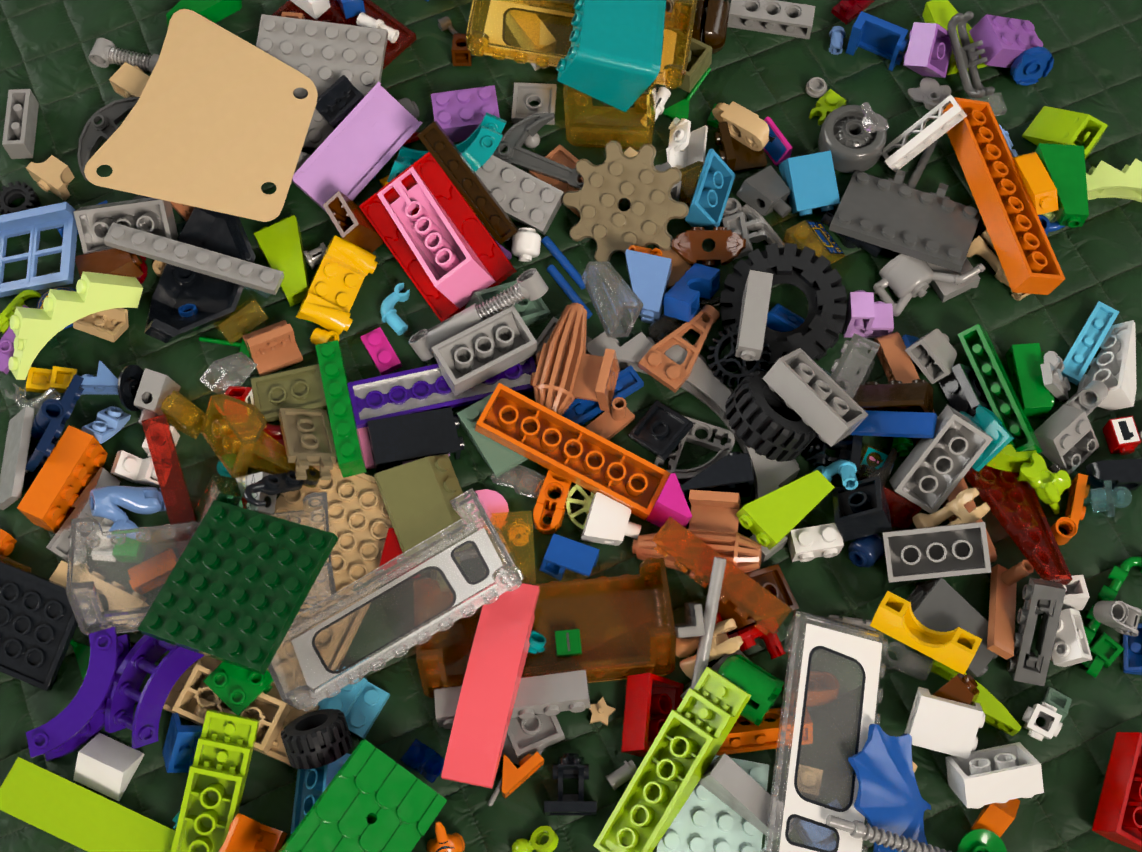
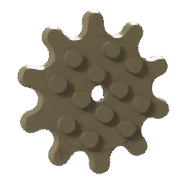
M610 141L606 144V159L602 164L594 165L587 159L577 161L575 168L577 173L583 178V186L578 191L565 192L562 197V203L566 207L574 208L580 214L579 222L569 230V236L573 241L579 242L585 238L594 239L597 244L594 258L601 265L607 264L616 252H623L625 254L626 249L631 245L647 247L648 245L655 244L664 251L672 249V239L674 238L668 233L667 224L671 219H683L689 213V207L686 203L675 201L671 197L672 187L682 179V173L678 168L671 167L666 171H658L653 163L656 149L651 144H644L636 156L627 157L622 151L621 144L617 141ZM622 198H627L631 203L627 211L619 209V201Z

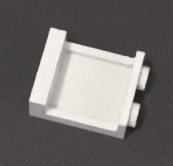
M918 687L904 734L912 736V745L969 760L971 751L974 752L977 748L978 737L976 734L978 728H982L984 725L985 713H983L980 703L974 702L972 706L930 695L929 689Z

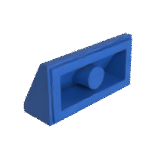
M776 304L768 312L766 326L775 331L787 332L799 327L805 319L782 305Z
M1138 623V636L1134 637L1123 634V672L1142 675V623Z

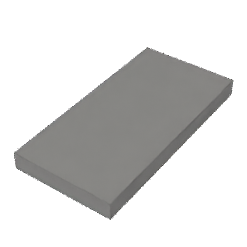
M25 406L9 420L0 474V510L9 507L21 498L35 411L31 407Z

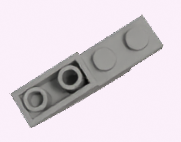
M101 467L74 502L72 507L75 509L46 548L64 561L69 562L81 544L89 542L104 519L92 516L89 504L90 491L100 487L119 486L121 481Z

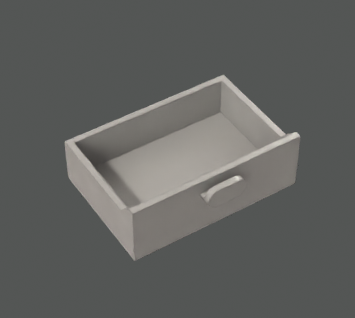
M967 257L961 273L928 263L933 271L950 274L958 273L960 275L973 268ZM977 274L968 281L958 285L933 280L930 284L943 303L971 288H977L981 278Z

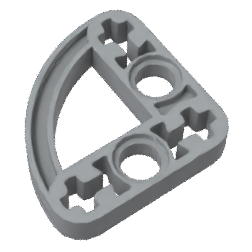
M684 416L692 421L694 426L678 444L679 449L668 456V459H670L668 463L669 470L666 471L670 472V474L675 473L679 483L689 481L732 452L735 443L734 434L727 429ZM698 429H704L708 436L705 439H699L695 436V432ZM712 433H715V438L712 443L710 442ZM723 437H726L728 442L725 446L720 444V440ZM685 442L718 452L715 457L701 466L684 470L676 469ZM657 457L654 465L661 468L665 461Z

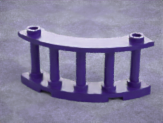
M116 627L89 634V665L78 693L69 705L55 718L38 728L26 732L31 758L45 754L46 761L48 762L61 758L80 748L82 744L98 734L105 726L107 698L111 697L115 685L112 682L121 663L131 650L130 636L128 634L117 637Z
M144 635L127 654L112 682L115 685L111 697L107 698L105 731L113 733L128 728L132 731V748L134 749L157 742L161 712L171 689L180 676L204 655ZM167 650L170 651L158 666L154 664ZM147 673L151 674L143 691L140 692L139 688ZM135 701H136V702H138V704H137L136 711H135V715H134V719H133L134 705H135Z

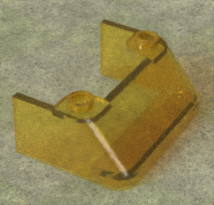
M656 79L648 87L647 94H642L635 101L634 108H629L626 112L615 107L593 106L591 96L564 85L566 138L571 145L605 148L608 142L617 141L621 144L622 149L631 147L634 150H640L644 144H652L656 114Z

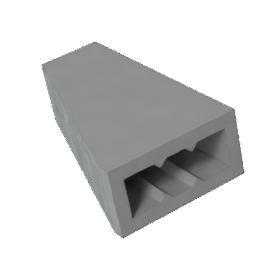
M750 270L745 284L735 356L741 357L746 361L759 360L763 350L773 280L772 273Z
M725 753L712 760L698 783L772 841L780 839L784 807ZM789 823V832H788V834L790 833V831H791L792 828H793V826H792L790 823Z

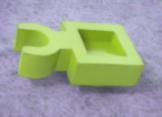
M829 89L817 101L816 107L811 110L809 118L812 119L814 116H820L818 120V125L820 126L829 113L838 107L845 106L847 100L832 89Z

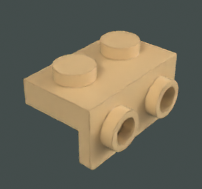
M114 308L93 313L73 322V328L114 343L129 328L128 311L124 308Z

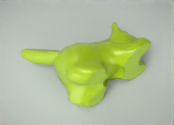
M1032 453L1030 456L1031 463L1024 462L1020 465L1017 481H1027L1036 491L1038 498L1045 504H1049L1054 514L1057 515L1060 510L1058 504L1061 500L1060 496L1065 489L1071 486L1070 476L1064 470L1056 473L1051 472L1047 468L1043 457L1037 453Z

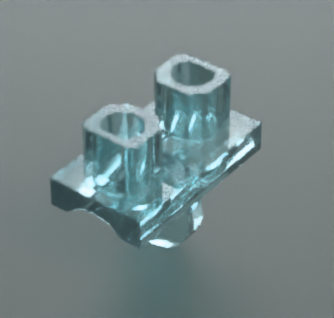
M1111 480L1103 481V488L1090 489L1093 513L1106 511L1107 517H1114L1115 507H1127L1132 501V494L1127 488L1116 487L1112 490Z

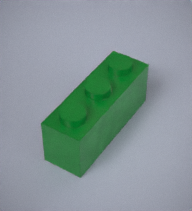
M1040 343L1011 345L1006 353L1012 387L1027 417L1046 416L1054 406V396L1043 383L1040 364H1044L1043 356L1045 354L1041 351Z

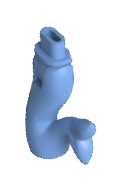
M107 486L92 489L90 491L89 504L92 516L106 518L114 522L107 532V536L117 537L126 534L130 537H142L143 533L137 525L129 520V517L118 506L138 514H153L159 511H166L167 507L177 506V498L174 489L164 490L163 487H159L158 490L156 487Z

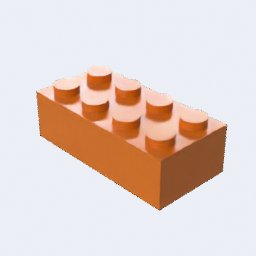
M69 425L17 509L33 524L56 534L75 509L72 507L74 502L95 476L98 469L105 464L108 453L93 435Z

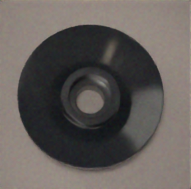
M127 365L124 367L118 379L119 399L122 405L129 411L140 410L134 406V399L144 372L138 365Z

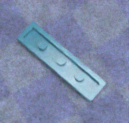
M1100 301L1095 305L1063 361L1065 368L1061 374L1075 385H1078L1119 314V311Z

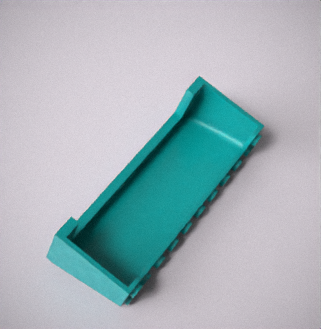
M575 0L573 6L575 15L571 21L573 31L569 37L571 47L564 59L561 58L557 64V81L626 112L659 74L666 0Z

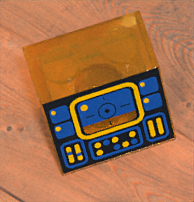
M804 220L786 230L783 242L797 244V249L803 250L804 246L815 250L816 256L820 258L823 255L831 264L845 257L843 251L820 221Z

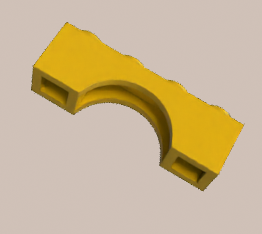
M890 591L886 592L870 624L871 627L963 675L967 671L982 641L981 638L960 627L948 632H939L927 628L914 616L911 602Z

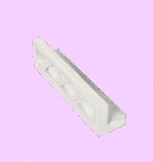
M949 95L884 147L882 155L889 168L897 172L898 169H901L967 117V114L952 95ZM952 103L953 107L943 114L944 108ZM930 119H935L934 122H932L929 126L925 128V124L927 121H929ZM912 133L917 134L914 138L907 142L908 137ZM895 147L900 148L891 156L887 154Z

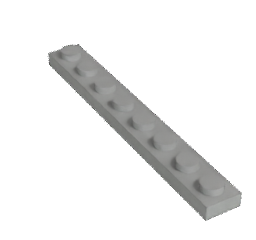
M114 222L103 240L106 246L273 295L277 294L284 278L283 271Z

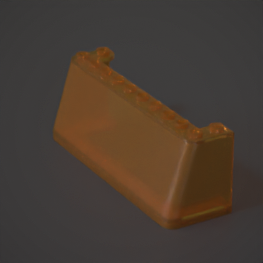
M648 558L639 565V574L637 575L624 574L616 577L602 576L595 579H574L564 582L551 581L543 584H530L540 588L534 611L535 619L532 631L542 634L546 638V644L544 646L545 650L541 653L533 654L528 652L521 678L586 670L588 683L624 680L629 675L644 673L664 676L675 670L676 630L664 558ZM432 579L414 582L416 627L447 610L454 602L453 593H442L440 584ZM483 604L416 643V660L423 692L426 696L434 698V689L462 686ZM580 629L582 655L557 658L555 631Z

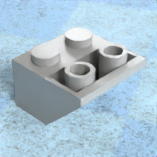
M1062 405L1034 431L1043 450L1041 453L1058 469L1066 471L1069 475L1099 447L1085 410L1067 405Z

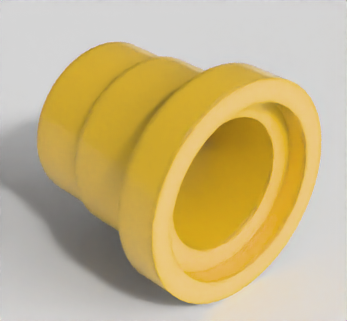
M318 327L311 334V343L315 345L335 340L339 342V334L335 331H327Z

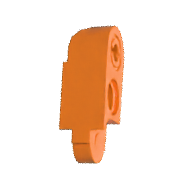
M550 470L547 472L533 510L535 528L540 533L548 535L557 532L562 525L567 497L572 485L571 481ZM552 492H558L561 496L559 498L552 499L549 497V494ZM551 517L552 521L550 524H545L543 519Z

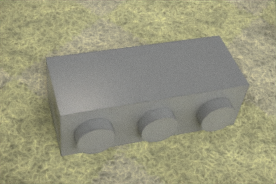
M13 89L8 91L2 145L11 159L33 158L39 103L31 89Z

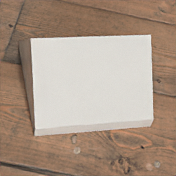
M99 733L78 751L73 780L116 801H120L145 754Z

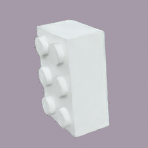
M1020 742L971 752L969 760L957 756L945 757L948 785L967 809H978L992 803H1006L1016 798H1031L1036 794L1044 793L1041 763Z

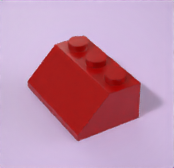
M652 673L627 676L621 752L645 757L670 712L677 710L682 702V683Z

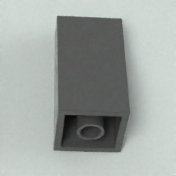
M942 577L920 582L906 599L911 602L914 616L921 624L934 631L948 632L960 627L981 638L982 641L965 672L973 678L981 677L988 670L989 667L987 665L998 656L987 649L988 621Z

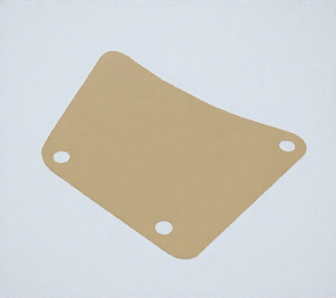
M181 9L175 12L169 21L159 59L138 102L120 127L89 159L84 170L85 176L89 182L100 187L261 222L274 220L280 215L317 104V89L310 78L200 14L189 9ZM296 88H304L307 90L308 95L304 99H298L293 95V91ZM101 165H108L113 170L112 174L108 177H101L96 171ZM266 182H271L276 185L277 189L273 194H265L262 192L261 186Z

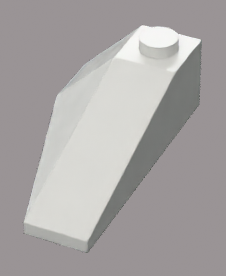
M1134 320L1111 326L1100 345L1101 351L1096 358L1092 359L1090 370L1087 374L1083 375L1079 382L1077 393L1090 382L1096 380L1103 382L1107 386L1108 395L1097 407L1113 411L1134 406L1136 395V333Z

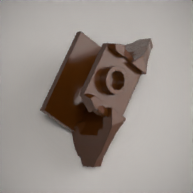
M692 227L691 230H686V232L678 234L676 238L672 239V249L691 265L695 263H702V265L709 267L715 266V263L726 265L746 248V239L742 238L740 234L732 232V230H727V227H714L713 230H704V227ZM706 239H712L715 242V248L711 252H706L702 248V243Z

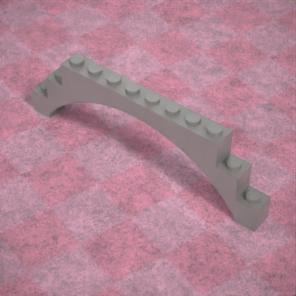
M604 331L586 344V354L604 357L606 348L613 349L616 352L621 370L631 365L636 372L647 374L638 367V363L650 348L655 345V342L640 332L620 347L616 337L610 336ZM674 345L665 352V355L680 365L684 362L687 351L679 345ZM699 354L690 376L680 388L705 403L734 434L742 452L749 453L754 476L755 500L790 483L797 477L800 470L795 459L777 462L776 459L769 460L766 456H760L755 453V450L751 447L748 448L744 444L745 442L735 435L736 432L734 429H731L725 410L726 401L733 393V390L720 382V376L714 377V371L707 366L706 360ZM753 534V535L750 537V539H752V540L758 542V541L756 540V536ZM785 536L770 550L762 546L761 562L764 563L781 550L788 538Z

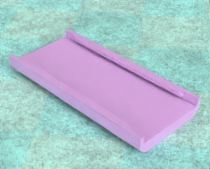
M380 82L368 92L293 175L292 182L325 212L323 204L338 191H341L353 201L422 124L421 121H418L380 85Z

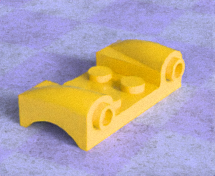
M335 235L326 249L296 317L314 322L328 331L337 332L339 335L343 330L347 332L353 319L349 318L351 315L349 312L364 278L368 273L373 274L377 267L376 255Z

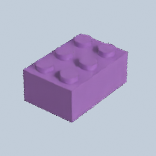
M986 14L969 31L974 42L983 41V45L977 47V49L985 48L986 53L981 54V57H987L988 61L985 62L987 66L1011 68L1014 60L1022 52L1033 47H1043V42L1038 38L1034 25L1028 20Z
M495 85L431 94L434 121L438 122L452 142L465 141L478 128L486 113L500 118Z

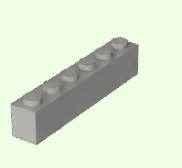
M586 670L521 678L511 718L530 719L534 717V714L554 716L563 711L577 713L584 711L586 708H591ZM462 686L434 689L435 715L439 727L452 729Z

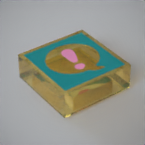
M867 446L860 462V469L874 476L879 475L881 477L890 455Z

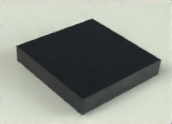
M656 400L628 434V437L665 461L694 425L689 419Z

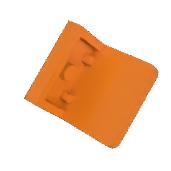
M238 813L230 823L228 835L218 852H279L287 833Z

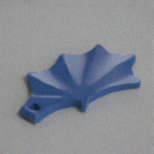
M870 724L868 739L862 751L848 758L859 782L854 808L867 819L871 828L876 826L878 830L884 829L885 832L890 831L892 834L904 835L905 838H911L913 841L918 840L919 843L925 842L928 845L924 832L923 816L926 809L931 810V805L922 798L915 779L912 764V736L910 734H903L898 737L889 736L879 725ZM874 842L873 852H898L896 849L891 850L890 847L886 848L883 844L877 845Z

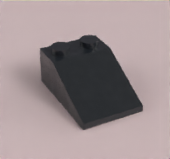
M738 451L729 453L681 485L687 504L691 505L689 501L690 490L739 493L740 498L748 497L754 482L749 453Z

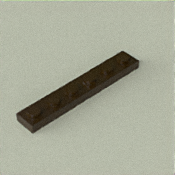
M437 121L431 123L417 135L500 245L519 231Z

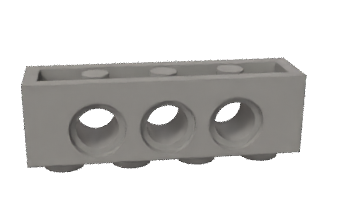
M731 0L727 27L810 39L815 6L778 0Z

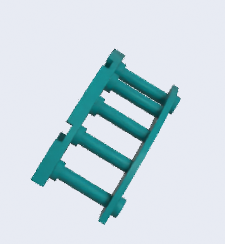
M486 113L482 122L470 137L462 143L455 145L474 171L483 166L498 147L503 137L501 133L507 121ZM401 146L387 182L392 181L429 151H418Z

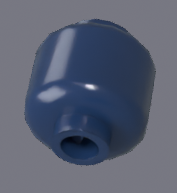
M873 534L854 539L848 546L849 558L858 567H872L885 552L881 537Z

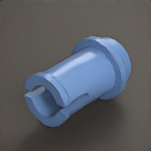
M834 26L829 32L831 38L829 52L833 55H839L843 51V38H845L846 32L843 27Z

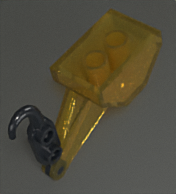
M226 394L211 395L200 432L231 477L245 476L250 467L273 474L263 477L258 482L252 483L244 489L243 496L248 503L254 506L266 505L265 501L253 498V493L264 492L267 495H275L299 490L303 485L309 488H314L318 485L320 474L312 466L306 469V480H296L295 463H288L285 447L264 432L267 421L256 406Z

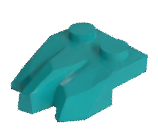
M982 405L976 408L974 417L964 411H960L961 414L993 438L972 466L978 472L1014 439L1004 428L998 417Z

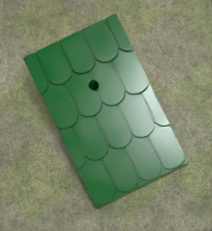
M364 739L361 740L279 852H411L421 836H424L447 802V799Z

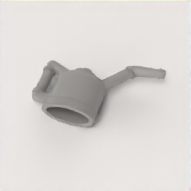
M899 254L880 270L879 275L882 279L874 284L873 289L882 302L892 304L893 316L897 317L912 297H923L927 293L926 290L932 280L958 285L983 272L985 267L983 264H978L976 267L960 275L958 273L935 272L927 262ZM887 286H890L896 296L900 298L897 303L886 292L885 288Z

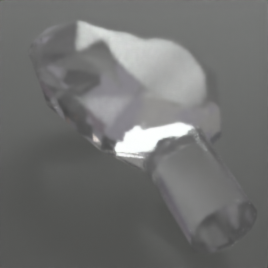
M868 102L861 105L865 115L862 119L863 129L868 133L887 131L889 128L887 120L880 114L874 113Z

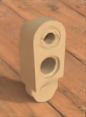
M734 101L730 105L718 103L712 110L718 122L728 123L731 137L754 151H761L768 143V124L754 112Z

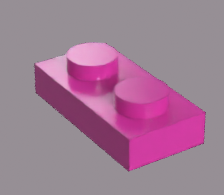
M381 327L360 337L381 376L402 367L398 356Z

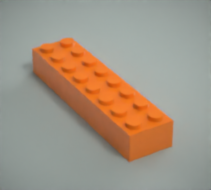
M498 383L475 426V431L594 494L596 492L602 493L632 510V514L643 520L650 515L670 475V472L501 383Z

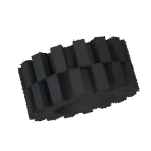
M16 181L15 185L10 182L8 183V188L5 185L1 187L3 189V192L0 191L1 215L41 206L33 188L25 182L21 184L20 181ZM25 198V202L21 206L16 208L10 207L16 199Z

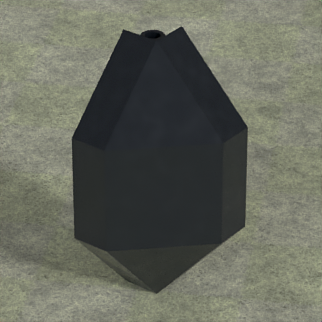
M194 207L176 240L252 263L256 257L238 216ZM166 263L149 303L144 333L164 343H168L223 320L235 311L244 286L197 272L195 283L191 286L183 287L174 281L173 271L176 266ZM185 304H194L197 307V313L193 316L182 317L179 315L178 308Z

